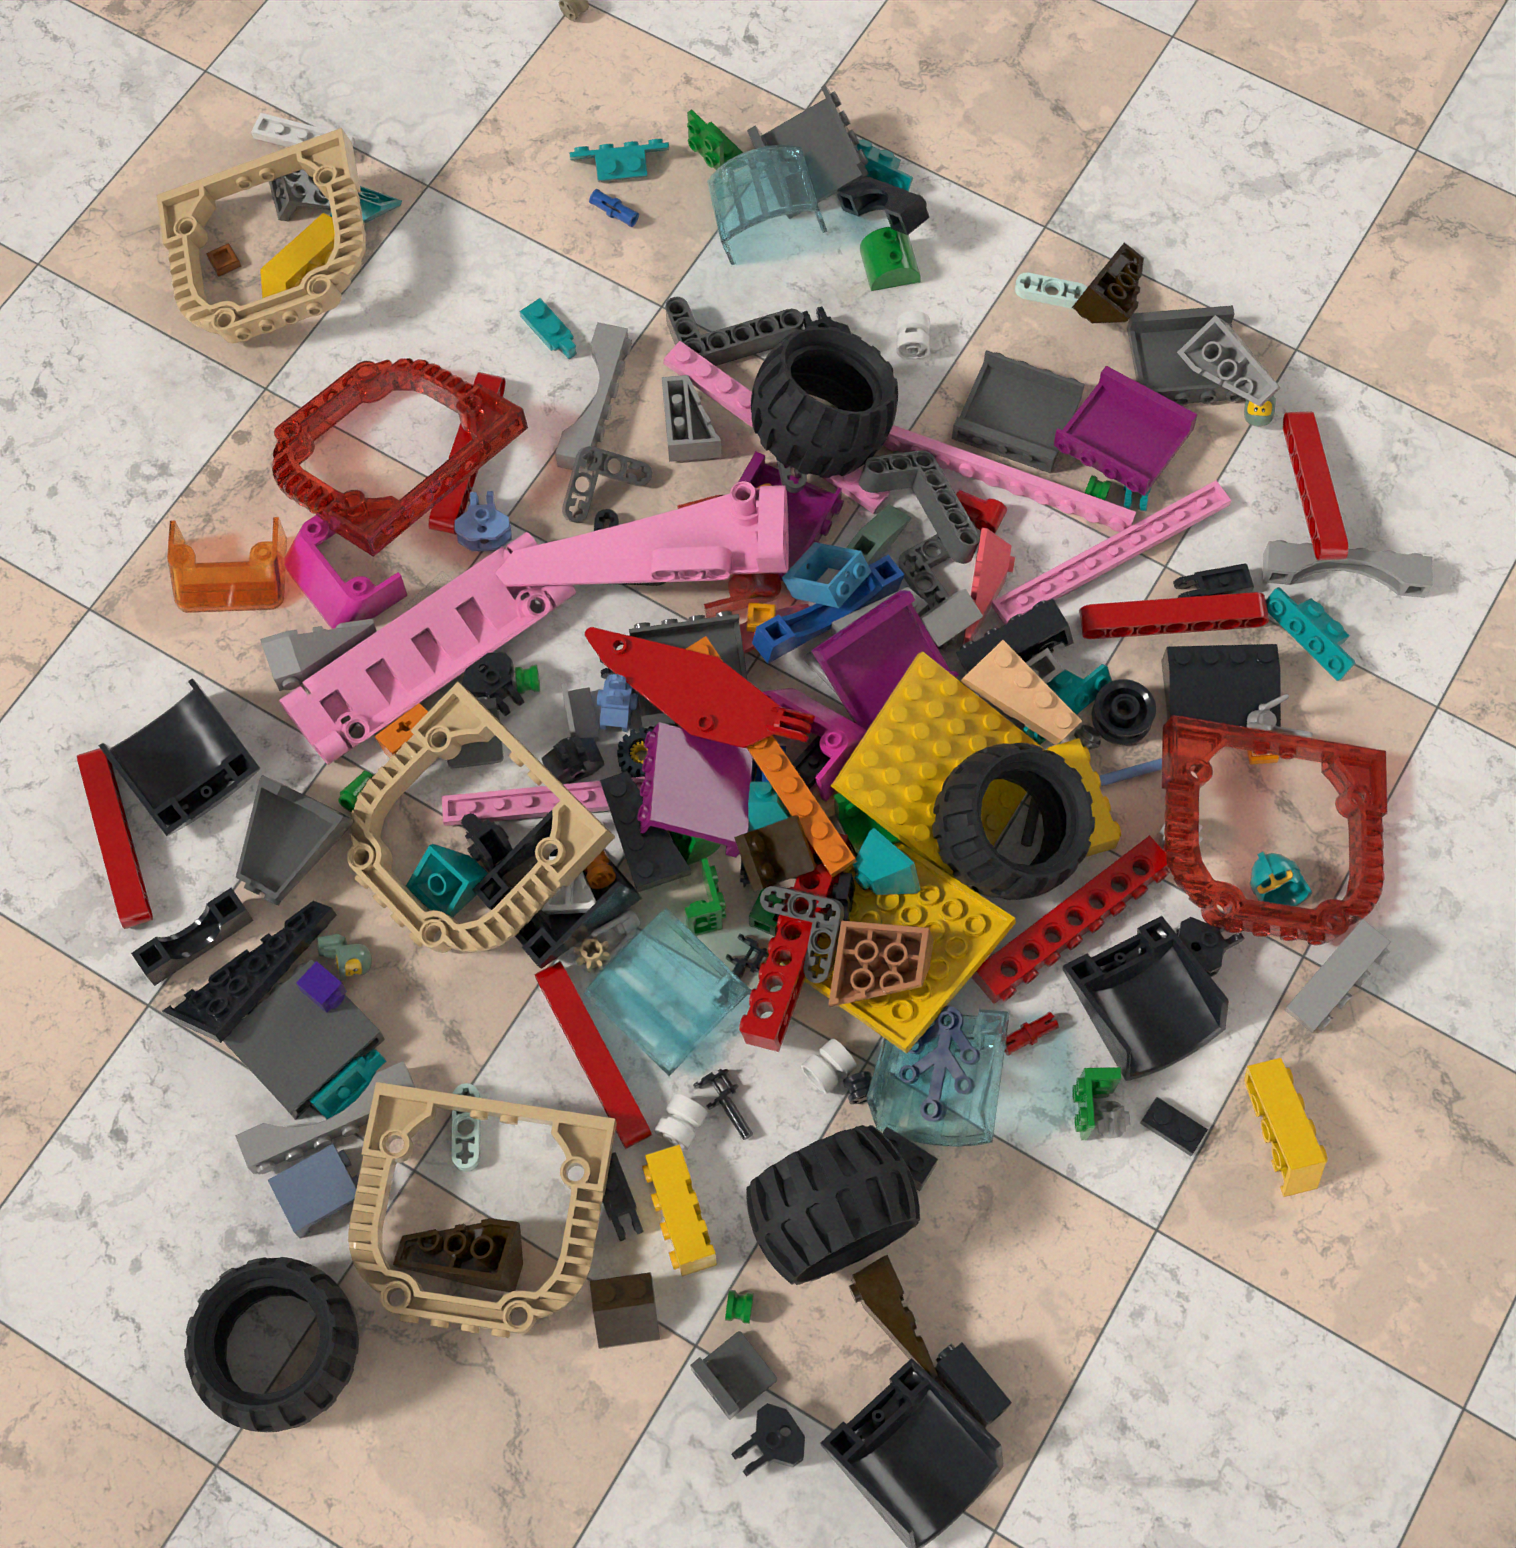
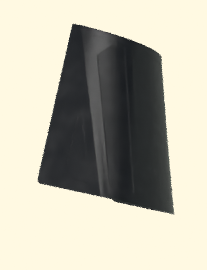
M193 678L188 681L193 690L154 721L113 747L105 743L98 745L166 836L177 832L209 812L242 787L261 769L204 690Z
M552 810L472 889L490 910L494 909L538 862L535 855L536 846L542 839L550 837L553 821ZM554 849L549 857L557 856L558 849ZM610 859L608 865L613 867L616 878L607 887L601 889H592L590 887L596 903L586 913L546 915L541 909L515 936L523 945V950L539 968H544L591 935L594 930L605 925L642 899L638 891Z
M1163 916L1138 927L1137 935L1093 957H1090L1087 953L1063 965L1062 969L1109 1053L1117 1067H1121V1074L1125 1081L1148 1076L1183 1060L1226 1029L1228 998Z
M911 1358L889 1378L890 1384L850 1422L846 1424L843 1421L820 1444L907 1548H923L966 1511L1004 1466L1000 1442Z

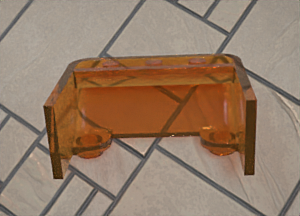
M273 517L272 541L255 544L250 550L249 561L196 563L194 550L190 546L185 545V539L176 521H170L167 560L173 598L179 610L186 613L273 610L281 606L285 594L286 568L284 558L287 551V536L279 517Z

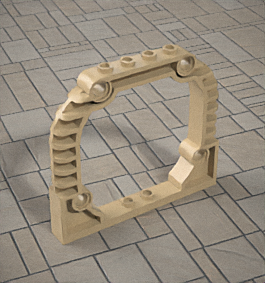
M342 128L156 195L163 245L169 252L168 259L170 262L174 298L180 312L189 322L207 332L220 334L228 343L233 344L247 341L264 333H270L275 329L295 324L312 316H318L339 305L342 297L341 292L351 284L350 277L360 270L361 260L366 252V233L358 195L361 189L353 145ZM304 169L308 176L313 177L316 186L330 202L335 238L334 248L326 265L308 272L299 286L242 306L232 301H223L213 305L208 304L204 291L199 249L203 248L208 241V233L204 227L216 210L215 200Z
M457 682L410 730L414 735L407 742H404L398 752L393 754L390 760L378 769V772L366 782V786L359 792L357 802L351 814L354 820L352 833L350 832L353 846L347 854V862L357 874L355 877L356 881L365 889L370 887L375 893L372 896L373 899L381 907H388L393 912L390 917L400 927L406 926L411 931L408 936L419 947L425 945L439 953L448 952L452 948L465 952L487 951L503 945L514 935L516 936L522 927L544 907L550 898L554 897L563 885L568 887L615 838L468 689ZM496 735L512 751L508 756L519 767L525 764L530 769L527 775L538 786L544 783L560 801L552 809L553 821L550 837L542 839L536 846L535 855L538 862L494 909L478 920L461 924L443 912L429 911L391 871L393 863L392 853L388 846L380 839L385 816L395 801L439 757L445 760L453 759L461 751L462 745L474 742H489ZM447 738L445 745L440 747L441 741ZM554 849H558L556 858L550 860V853ZM369 854V860L363 865V859ZM441 930V938L435 942V934Z
M376 1082L361 1153L363 1160L348 1231L349 1250L356 1270L362 1279L380 1294L382 1306L387 1311L400 1315L399 1321L418 1324L419 1318L431 1320L430 1326L446 1329L449 1328V1323L461 1325V1331L479 1333L480 1328L491 1329L492 1336L510 1338V1333L524 1334L529 1332L534 1327L536 1319L554 1314L571 1302L581 1290L588 1277L593 1259L603 1195H605L617 1125L616 1120L608 1117ZM437 1108L470 1113L471 1118L478 1120H488V1116L500 1117L499 1122L517 1125L518 1120L552 1125L551 1135L566 1156V1160L560 1168V1176L563 1183L571 1189V1196L559 1260L553 1275L535 1293L512 1291L504 1295L497 1303L424 1292L420 1283L412 1276L390 1269L382 1250L383 1225L395 1167L397 1163L407 1161L412 1156L414 1144L411 1138L424 1126L435 1120ZM395 1139H403V1149L398 1153H391L389 1150L391 1142ZM574 1166H580L584 1169V1175L578 1181H572L568 1178V1172ZM396 1290H403L405 1293L404 1302L399 1306H393L390 1301L392 1293ZM517 1309H525L528 1314L526 1322L520 1326L514 1325L512 1322L513 1312Z

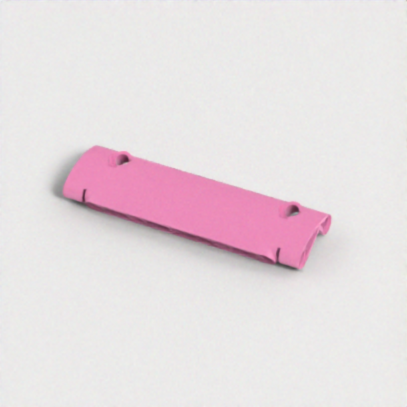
M525 532L506 545L507 549L499 548L303 681L302 683L309 695L299 686L279 700L291 720L327 765H330L465 672L466 668L485 654L492 653L576 594L573 585L506 587L496 576L497 570L505 563L514 550L538 545L528 532ZM526 593L528 597L522 601L520 597ZM532 600H537L541 603L542 610L540 614H536L531 610L530 602ZM348 716L350 720L342 724L341 720ZM352 723L359 724L363 729V734L359 739L352 738L349 734V727Z

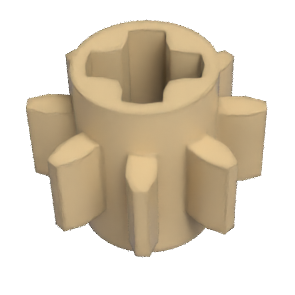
M597 936L593 937V939L585 938L582 940L581 947H574L575 954L582 955L577 958V965L585 964L589 973L592 968L598 967L600 970H603V960L611 959L608 952H603L607 950L608 942L600 943ZM592 950H597V953H594L593 957H588V954H591Z

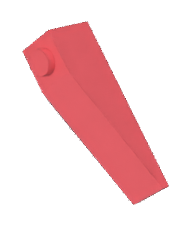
M982 528L971 590V598L983 617L965 629L963 644L974 640L992 607V601L997 598L1006 582L1007 572L1013 573L1015 557L1010 556L1011 545L987 528Z

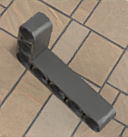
M672 297L665 305L666 322L675 346L681 341L715 366L771 350L795 330H803L802 313L797 309L791 308L701 335L690 307L684 298Z
M912 451L875 456L866 460L859 479V486L869 493L912 488L950 557L961 564L969 563L972 560L980 542V536L932 454L926 451Z

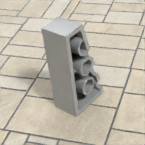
M1362 919L1288 1004L1285 1011L1311 1033L1316 1028L1322 1031L1333 1019L1329 1013L1335 1006L1341 1009L1352 997L1348 991L1355 984L1361 987L1371 975L1367 971L1374 962L1380 965L1390 953L1387 946L1391 941Z

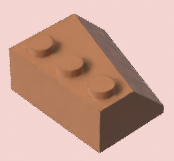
M841 921L829 1007L922 987L930 968L934 941L929 928Z

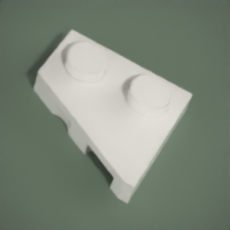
M556 856L549 857L550 860L556 858ZM582 871L568 887L563 885L554 897L547 901L542 908L546 915L586 913L596 903L584 872Z

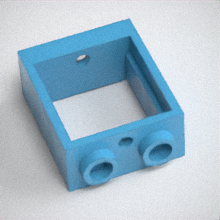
M814 542L782 579L792 598L840 608L871 573V570L861 551ZM828 568L840 570L829 584L817 582Z

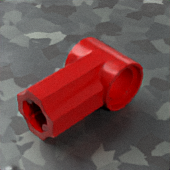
M959 490L956 496L970 520L975 523V526L980 531L982 528H987L995 534L1007 513V507L996 499L989 498L985 501Z

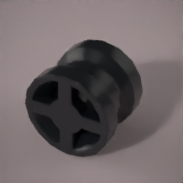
M859 1072L843 1080L844 1087L850 1093L848 1096L850 1104L864 1103L878 1096L876 1088L872 1087L871 1072Z

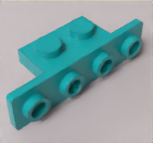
M663 139L648 140L649 144L639 145L638 141L625 142L624 147L614 148V144H602L596 150H589V146L575 147L574 152H569L570 160L595 158L598 181L647 177L645 153L668 151L669 142L663 143Z
M858 139L859 144L856 147L858 151L862 149L868 160V163L865 164L869 173L867 177L909 191L913 177L898 170L901 159L895 157L888 150H880L872 146V143L867 140Z
M1280 587L1273 590L1266 599L1268 613L1335 680H1341L1355 664V660L1339 646L1350 635L1338 621L1333 620L1324 611L1320 603L1312 598L1297 605Z
M1101 664L1084 679L1064 669L1047 685L1077 715L1096 699L1100 689L1109 682H1112L1108 667ZM1024 727V733L1039 745L1047 740L1028 727Z

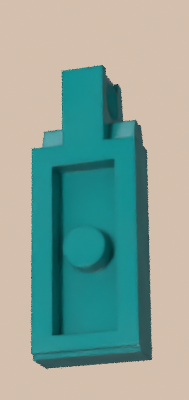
M541 298L519 311L520 317L551 351L560 349L568 359L577 354L576 345L572 341L574 336L571 334V331Z
M373 1048L365 1056L362 1057L360 1055L351 1061L309 1101L326 1120L344 1111L360 1097L369 1086L376 1071L387 1061L380 1052Z

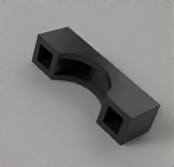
M865 176L837 192L843 211L859 217L871 211L885 210L891 229L909 235L930 218L926 208L927 203L923 196Z
M229 888L206 903L205 910L201 916L190 926L170 936L155 937L131 954L146 977L156 986L254 920L234 890Z

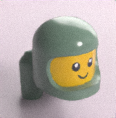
M1274 395L1261 407L1246 399L1244 408L1246 422L1259 427L1270 424L1274 417L1276 405Z
M340 934L317 937L319 957L325 956V958L336 959L340 981L346 980L347 976L365 975L369 972L372 957L370 950L365 945L360 943L347 944L346 938Z

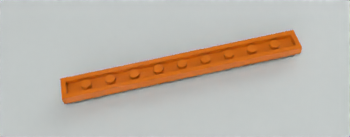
M706 636L686 648L687 650L716 656L722 660ZM772 735L746 747L791 816H799L807 840L830 875L834 877L856 863L855 857L774 736Z

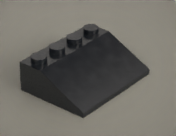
M1277 644L1166 647L1161 662L1169 736L1269 733H1257L1247 729V718L1252 711L1259 710L1260 704H1266L1281 696L1280 662ZM1280 703L1270 708V711L1276 716L1277 727H1281Z

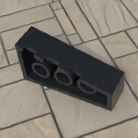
M1052 598L1048 601L1038 602L1033 606L1032 610L1023 615L1017 614L1013 616L1004 626L988 630L984 637L979 640L963 644L956 654L966 674H968L1002 640L1025 663L1046 648L1053 653V648L1056 645L1063 643L1067 647L1074 642L1069 624Z
M626 771L600 780L636 890L641 892L691 875L690 867L665 829L650 826L644 834L640 833L641 821H638V812L643 804V797L640 796V790L629 773Z

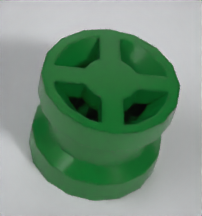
M1091 475L1085 494L1106 501L1112 482L1108 480L1102 482L1096 476Z
M531 665L528 669L515 667L518 693L524 694L528 690L540 692L537 665Z
M729 1289L725 1321L740 1319L743 1323L750 1324L754 1293L747 1292L743 1295L738 1294L736 1290Z

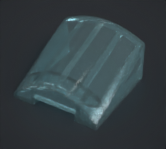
M772 145L747 151L724 163L707 181L720 240L731 265L736 264L730 239L747 228L768 219L791 213L814 211L822 232H828L802 147Z
M664 908L611 961L583 993L670 1076L688 1058L698 1044L752 990L668 908Z
M979 1009L978 1016L963 1015L962 1031L971 1045L979 1050L980 1060L974 1065L962 1062L960 1059L961 1049L953 1038L950 1050L967 1077L973 1079L975 1088L972 1093L967 1095L958 1093L954 1087L955 1080L946 1068L941 1100L946 1105L947 1113L944 1119L939 1122L927 1121L920 1113L922 1102L928 1098L934 1066L921 1074L917 1082L913 1084L905 1083L899 1077V1071L903 1066H912L938 1047L939 1036L926 1044L923 1052L917 1055L909 1052L906 1054L884 1038L867 1094V1103L876 1128L883 1132L887 1126L910 1141L930 1145L961 1147L992 1143L1009 1012ZM950 1015L944 1019L945 1026H949L952 1022ZM918 1041L912 1047V1050H916L918 1048ZM969 1050L966 1054L968 1061L974 1057L972 1050ZM909 1069L906 1072V1078L908 1080L911 1079L913 1076V1071L911 1069ZM967 1080L961 1082V1089L963 1091L968 1088ZM930 1104L927 1108L929 1115L935 1111L933 1104Z

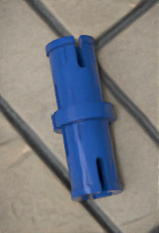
M595 189L589 198L590 204L605 211L608 217H615L626 223L629 227H633L639 218L638 212L623 205L620 199H613L602 193L599 189Z

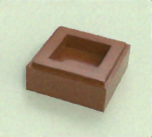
M229 243L206 253L218 277L241 267L240 261Z

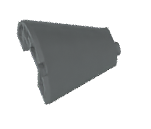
M262 775L259 780L236 878L245 882V889L258 895L260 892L265 893L263 899L279 906L289 892L352 826L354 820L305 794Z

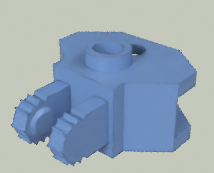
M487 491V504L478 505L479 497L477 493L470 492L468 511L455 520V532L457 533L458 543L472 552L498 550L512 540L509 517L496 509L493 491ZM488 539L489 542L483 544L480 542V540Z
M608 675L604 682L603 690H598L597 706H601L600 729L606 730L607 726L622 727V732H628L632 712L637 709L638 694H635V689L627 684L626 678L621 675Z

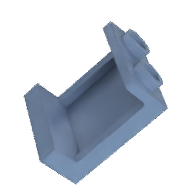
M333 1144L268 1179L293 1232L299 1238L310 1233L309 1227L354 1203L359 1177L357 1175L351 1176L347 1167L352 1164L344 1149L338 1151Z

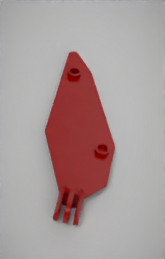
M589 627L585 631L586 639L606 667L615 674L625 677L627 684L692 736L740 748H746L772 735L806 743L808 741L806 734L811 732L812 726L810 724L814 722V715L781 707L716 656L595 627ZM623 645L622 649L616 650L618 646Z

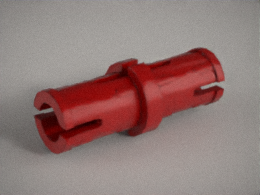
M1047 1012L1031 1023L1025 1022L1021 1024L1020 1029L1000 1038L999 1043L1002 1048L1008 1045L1003 1051L1009 1056L1027 1044L1033 1045L1037 1043L1038 1038L1058 1029L1059 1024L1057 1020L1052 1021V1018L1055 1016L1051 1012Z

